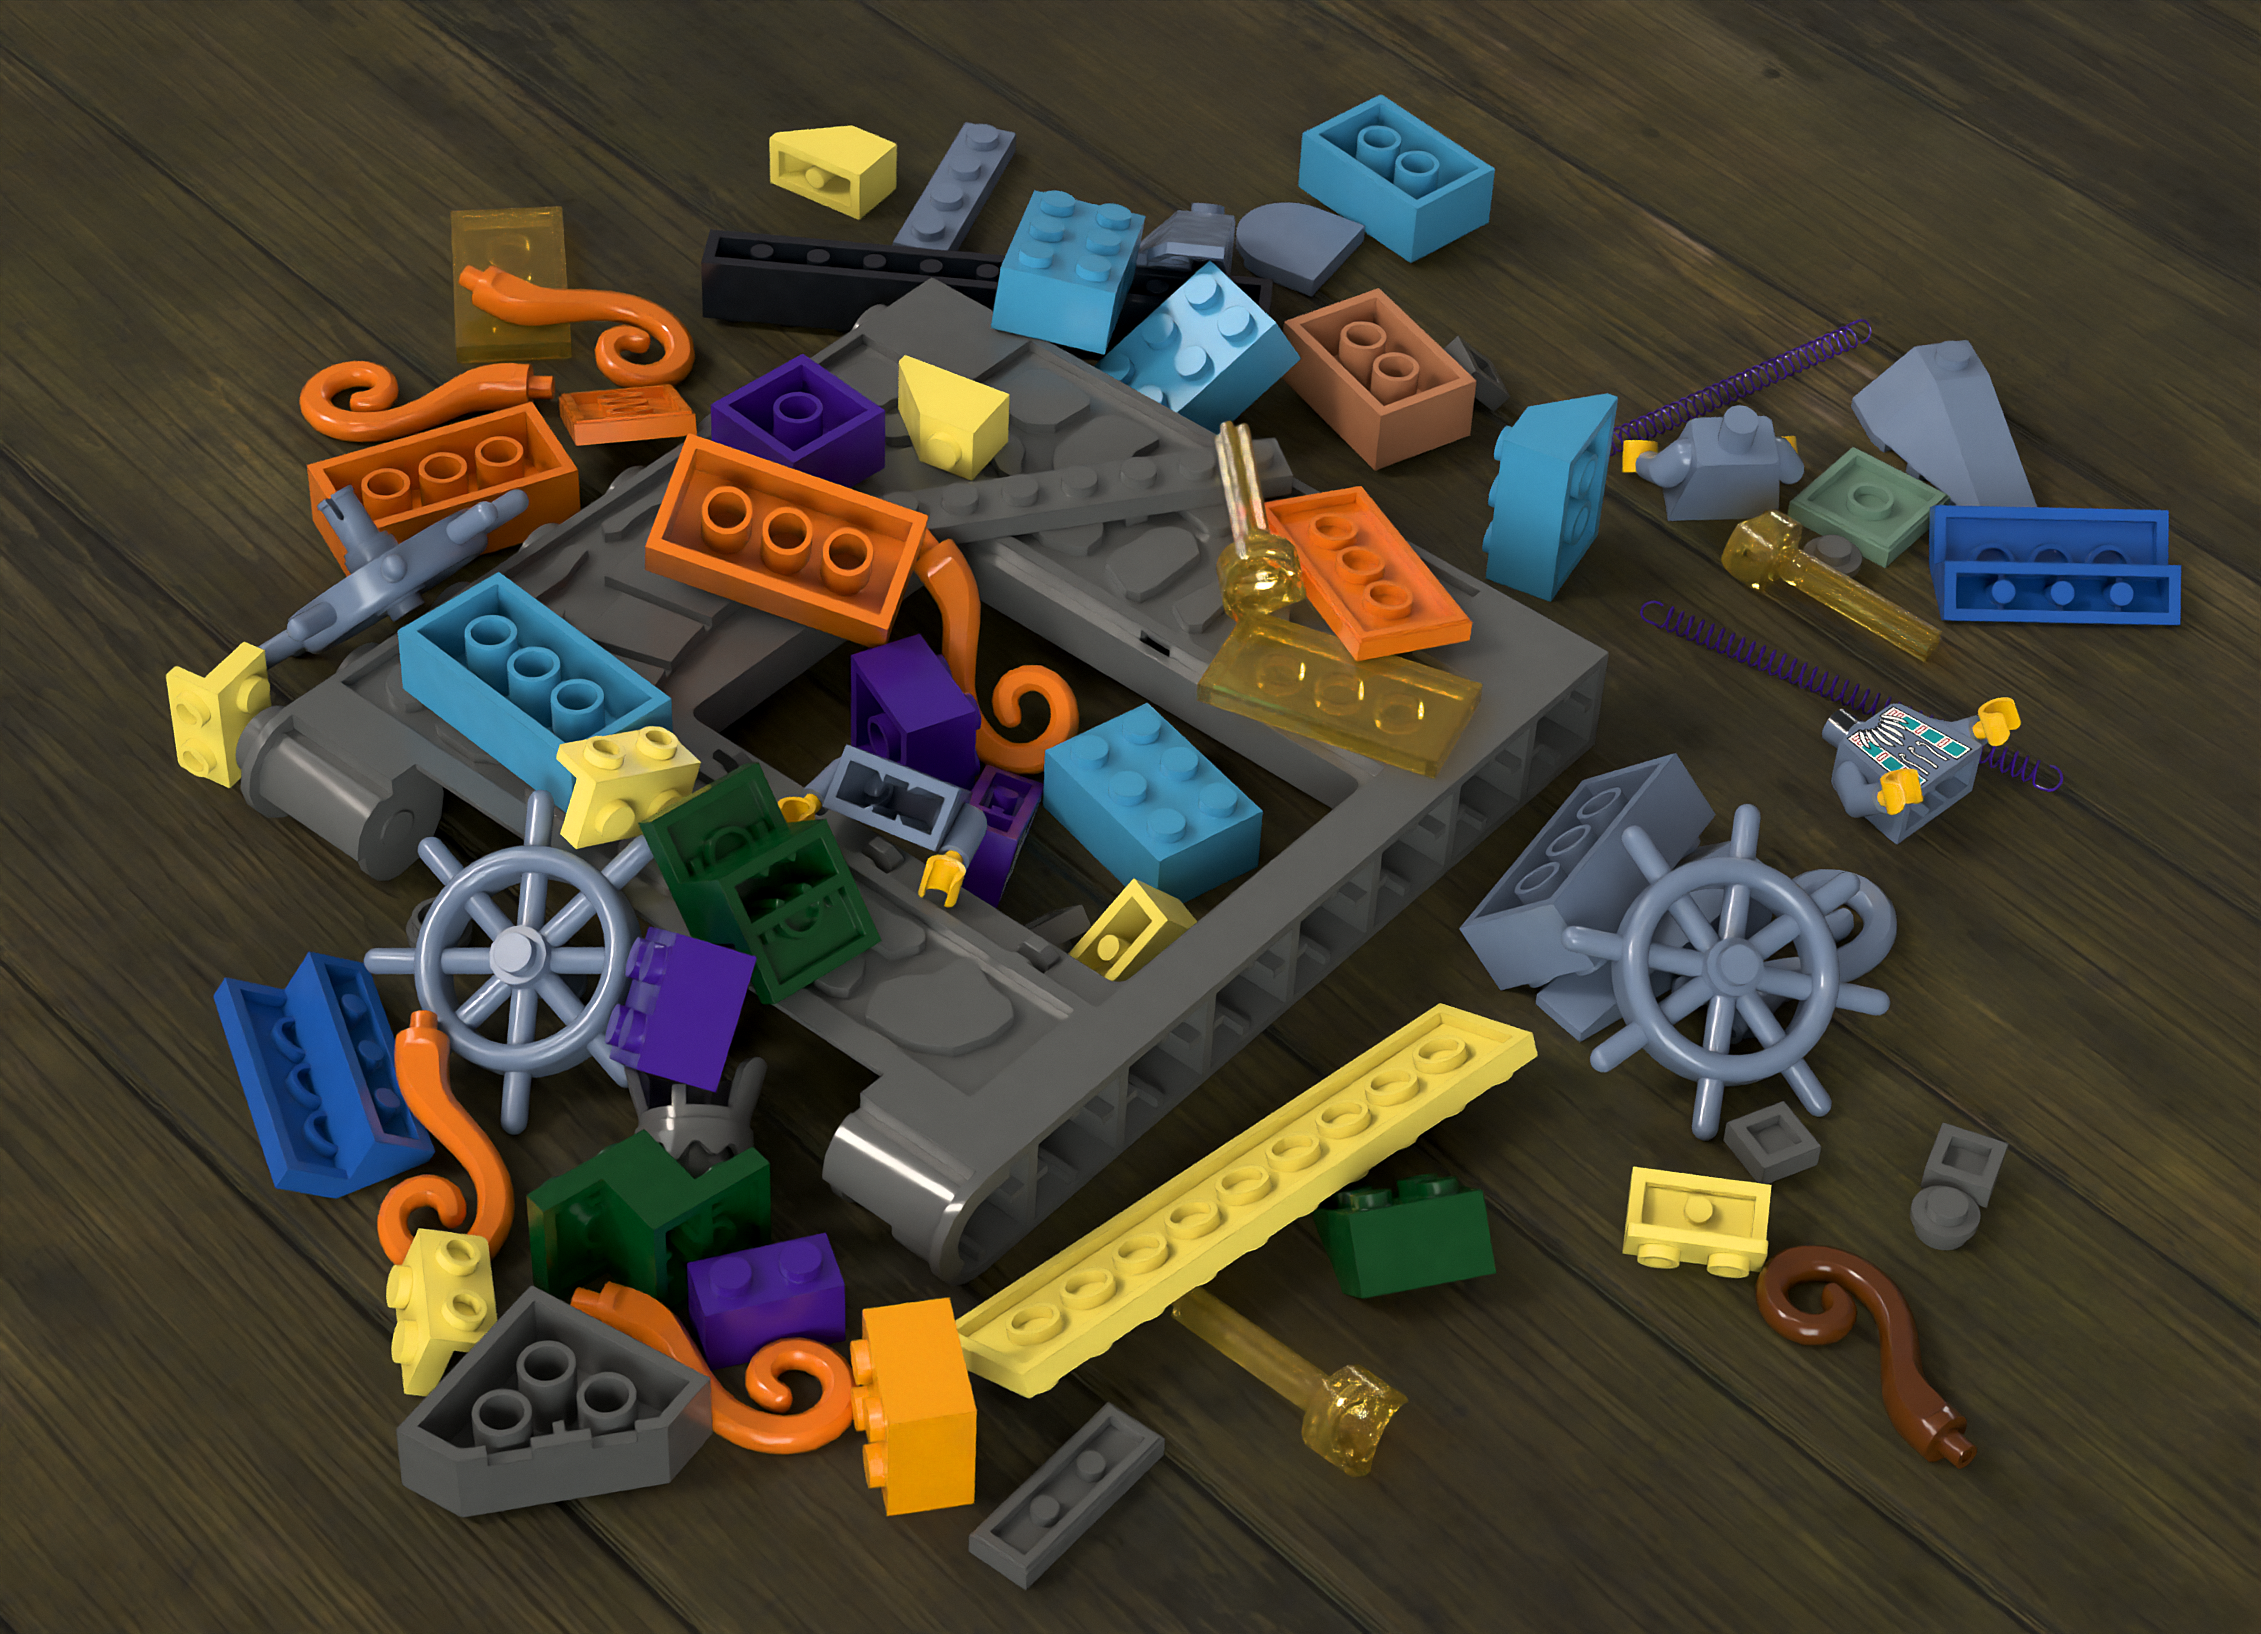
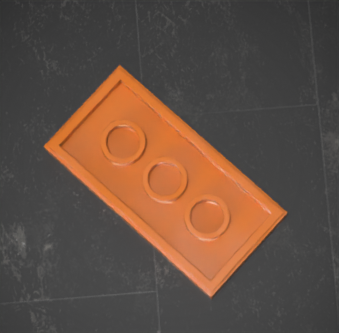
M671 384L564 393L558 396L560 417L576 446L687 436L688 433L697 435L695 413Z
M1362 486L1252 505L1250 515L1251 526L1356 661L1470 640L1473 622Z

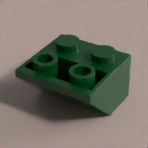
M1437 1173L1400 1178L1396 1180L1398 1187L1396 1192H1391V1189L1372 1190L1371 1185L1344 1188L1331 1195V1204L1318 1206L1312 1212L1313 1221L1343 1294L1363 1299L1496 1273L1483 1189L1459 1186L1457 1176L1438 1178Z

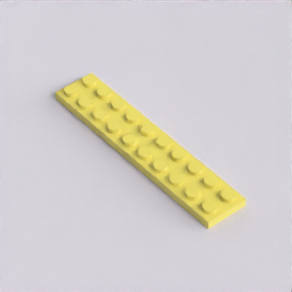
M1439 1003L957 1319L955 1323L967 1370L1028 1399L1036 1394L1050 1390L1061 1377L1089 1358L1103 1354L1112 1346L1113 1342L1141 1323L1161 1315L1169 1304L1196 1286L1210 1282L1216 1277L1218 1271L1248 1251L1263 1246L1270 1236L1292 1221L1312 1213L1318 1208L1319 1203L1347 1184L1364 1178L1372 1167L1396 1151L1414 1144L1418 1136L1445 1118L1460 1113L1467 1103L1494 1085L1509 1080L1513 1072L1538 1056L1533 1033Z

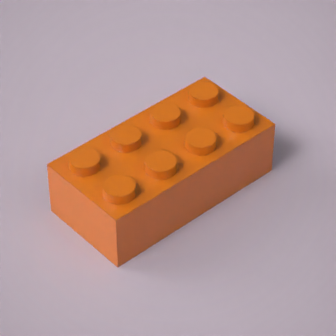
M533 402L307 465L313 522L347 577L351 573L344 564L346 560L343 556L348 551L322 511H319L317 505L327 498L329 500L332 494L348 485H352L354 493L380 532L386 530L388 534H393L399 544L462 509L472 508L482 501L492 502L513 489L524 491L529 499L527 509L487 534L488 545L480 555L523 543L540 526L547 523H557L560 525L581 511L578 469Z
M688 433L645 545V570L849 641L875 648L888 642L924 542L929 516Z

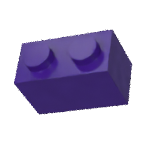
M826 1233L687 1263L689 1320L700 1353L711 1371L748 1363L762 1347L780 1338H808L826 1345L845 1341V1283Z

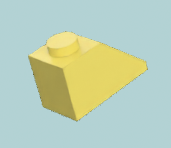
M855 126L777 132L769 138L770 183L860 220L896 189L897 144Z
M904 355L899 360L898 409L919 461L972 481L1008 442L1010 394Z
M1133 878L1068 955L1106 979L1117 982L1125 981L1196 924L1197 920L1179 899Z

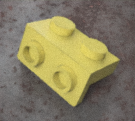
M246 642L240 644L205 678L178 666H175L166 674L179 765L193 775L205 777L228 788H231L241 778L242 770L236 762V747L244 728L259 712L271 707L270 683L268 681L265 650Z
M648 726L640 730L607 736H593L585 740L560 744L556 759L577 778L560 834L575 849L643 835L638 823L692 793L701 762L678 741V738L672 732L659 726Z
M1633 1167L1622 1254L1637 1255V1261L1640 1264L1654 1268H1676L1679 1266V1261L1707 1265L1709 1273L1728 1278L1747 1277L1749 1271L1761 1272L1768 1252L1766 1235L1772 1185Z
M419 1228L403 1264L392 1267L387 1283L386 1300L389 1308H396L397 1325L392 1339V1359L394 1363H401L404 1394L428 1396L439 1384L453 1352H469L497 1322L489 1246L486 1238Z

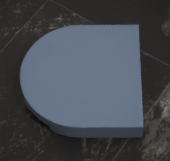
M1273 203L1250 211L1240 220L1236 230L1235 245L1244 259V266L1255 275L1264 279H1273L1274 283L1308 296H1313L1363 243L1365 225L1310 205Z

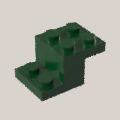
M759 762L746 763L638 823L691 937L712 944L734 943L738 952L757 957L750 979L762 1005L776 1004L882 941L827 819L786 823Z
M643 1129L620 1143L605 1147L597 1156L565 1174L548 1179L538 1189L526 1195L533 1286L559 1300L576 1291L578 1287H583L608 1272L620 1285L650 1295L675 1314L689 1305L687 1263L771 1245L770 1163L753 1146L728 1161L716 1163L705 1174L694 1179Z

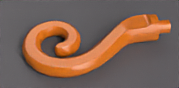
M467 265L459 277V285L473 292L471 299L475 307L509 323L525 326L584 321H611L628 324L614 326L604 331L599 336L594 350L598 369L607 379L623 388L666 384L676 386L692 370L695 352L691 334L673 313L650 300L615 291L544 288L520 279L495 265L488 267L484 272L471 265ZM650 335L665 350V355L661 360L647 365L629 362L619 354L623 351L645 353L650 346Z
M350 361L331 365L310 378L302 388L299 404L304 419L314 430L321 434L343 441L377 442L412 435L467 413L504 410L533 402L534 399H554L555 378L554 376H534L531 364L498 363L471 369L453 378L419 399L400 407L389 409L397 401L399 394L395 375L386 366L374 362ZM352 387L371 388L352 394L350 398L351 411L338 408L331 402L337 393Z
M926 528L924 542L918 556L919 560L916 562L913 571L933 597L942 615V656L950 667L952 678L964 694L970 693L974 697L979 707L975 689L976 658L981 616L978 586L967 560L952 539H947L939 543L930 530ZM1023 665L1008 671L1000 678L993 690L991 704L994 715L1001 725L1013 728L1021 724L1022 710L1019 701L1021 696L1029 691L1038 692L1046 698L1051 711L1050 722L1046 730L1037 739L1027 743H1015L999 735L988 723L979 707L981 728L976 730L975 750L981 762L1016 775H1035L1044 771L1045 750L1077 735L1079 729L1077 700L1068 683L1058 673L1042 665Z
M428 1010L415 1011L411 1014L410 1028L402 1030L395 1039L394 1062L399 1088L411 1113L456 1157L469 1173L477 1193V1214L475 1222L467 1234L482 1236L487 1239L491 1263L506 1241L512 1226L515 1211V1193L512 1179L500 1153L488 1135L453 1095L450 1085V1039L445 1033L437 1030L438 1015ZM419 1175L404 1180L389 1191L381 1204L377 1231L385 1254L394 1265L403 1264L414 1240V1236L409 1231L408 1217L415 1210L430 1207L438 1212L440 1221L447 1228H457L462 1225L467 1215V1202L462 1191L451 1181L436 1175Z
M613 1282L605 1284L601 1293L578 1287L574 1292L570 1304L572 1307L711 1379L712 1430L736 1445L768 1454L804 1453L816 1450L834 1441L851 1425L853 1410L850 1390L853 1387H858L855 1383L853 1369L841 1354L822 1342L801 1337L780 1338L762 1347L752 1357L745 1372V1386L751 1399L761 1408L770 1412L785 1413L792 1405L793 1398L790 1388L778 1380L782 1373L789 1370L804 1371L814 1376L822 1384V1397L813 1408L795 1415L766 1413L743 1404L723 1388L709 1369L680 1319L670 1309L650 1295Z

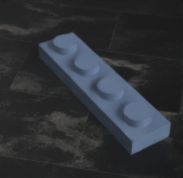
M965 122L893 241V246L958 251L1016 151V133L999 130L987 124Z

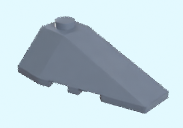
M1193 203L1191 211L1178 210L1141 241L1136 267L1197 272L1211 260L1225 275H1230L1235 233L1234 215H1224V206L1209 203Z
M1968 340L1944 341L1938 344L1915 346L1853 397L1851 408L1870 441L1883 453L1891 449L1907 462L1906 473L1920 481L1927 479L1939 491L1951 496L1950 506L2037 507L1990 375Z
M1731 841L1697 847L1689 855L1680 859L1672 870L1689 862L1704 858L1729 857ZM1755 858V861L1762 863L1759 859ZM1705 889L1689 893L1718 934L1724 889ZM1751 897L1745 940L1770 924L1772 912ZM1667 909L1659 920L1651 941L1696 951ZM1608 960L1602 967L1585 976H1578L1573 972L1555 977L1539 991L1535 1004L1579 1042L1585 1040L1622 1018L1613 989L1612 960ZM1649 968L1650 982L1655 998L1670 990L1672 979H1677L1680 976L1675 973Z

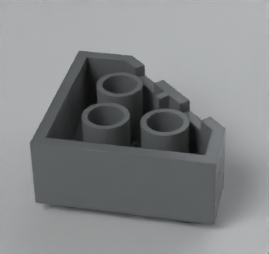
M531 1285L396 1429L402 1485L462 1518L670 1483L712 1435L711 1379Z

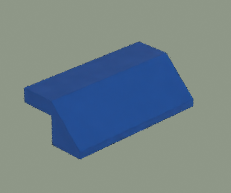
M1934 505L1930 507L1929 568L1941 621L2178 626L2181 622V565H2168L2169 510Z
M309 951L285 989L227 977L224 978L213 998L275 1188L337 1199L429 1162L435 1150L428 1130L411 1113L401 1094L395 1072V1039L372 975L367 971L364 963Z

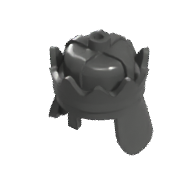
M761 1057L744 1059L739 1064L734 1079L719 1082L716 1093L681 1082L653 1078L637 1069L624 1067L630 1095L639 1119L635 1134L645 1129L694 1179L700 1177L716 1163L728 1161L750 1147H754V1132L750 1128V1120L762 1089L768 1067L767 1063Z

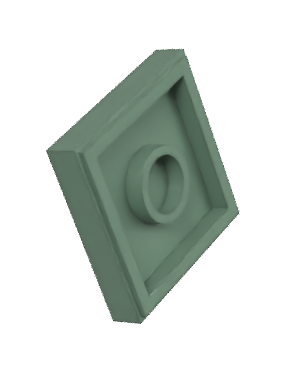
M1852 447L1790 501L1787 518L1822 536L1838 535L1844 537L1860 550L1862 557L1886 568L1930 528V507L1934 505H1949L1951 496Z

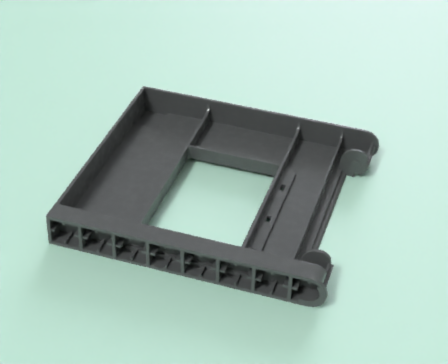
M933 277L890 306L878 304L869 308L860 316L849 333L810 358L885 410V468L850 488L870 496L886 495L897 491L906 492L941 487L953 483L1008 477L1014 474H1030L1064 469L1075 465L1084 466L1126 460L1131 457L1186 451L1192 448H1208L1232 444L1048 341L992 329V310ZM904 355L1010 394L1008 442L972 481L919 461L898 409L899 360ZM709 414L698 424L697 436L712 441L711 414ZM684 442L646 468L643 466H633L626 469L612 482L605 495L560 525L557 523H547L540 526L528 536L518 553L473 583L458 582L449 586L432 604L429 612L500 572L672 698L673 734L701 762L692 793L746 763L759 762L777 803L785 797H800L804 787L718 733L847 641V639L645 570V545ZM1294 477L1292 494L956 544L974 574L981 601L1333 810L1131 978L1120 982L1106 979L962 887L956 904L950 908L944 906L948 894L942 890L927 889L924 897H919L918 889L926 864L853 818L833 810H829L821 816L815 815V820L827 819L882 940L880 943L782 1001L772 1004L880 1076L878 1080L860 1093V1108L853 1114L850 1113L834 1134L825 1154L822 1171L823 1179L830 1183L833 1193L848 1203L858 1202L890 1224L895 1241L928 1262L932 1274L949 1285L966 1284L982 1274L1594 746L1609 652L1407 541L1473 622L1470 640L1356 661L1250 524L1252 505L1321 493ZM914 571L912 572L903 600L923 586V583ZM398 632L381 644L371 642L354 649L343 660L336 674L286 707L275 705L259 712L244 728L236 747V762L242 770L240 789L247 805L267 818L292 816L358 861L361 870L377 881H389L401 875L420 857L417 852L419 843L426 837L434 836L442 816L443 787L523 840L525 836L527 801L529 796L536 791L403 689ZM1148 638L1170 650L1169 657L1148 645ZM554 804L551 847L573 853L599 870H603L636 838L633 837L575 849L560 834L566 813ZM653 858L621 890L628 898L636 915L656 928L691 937L655 858ZM734 943L715 944L737 951ZM750 979L748 989L757 994Z

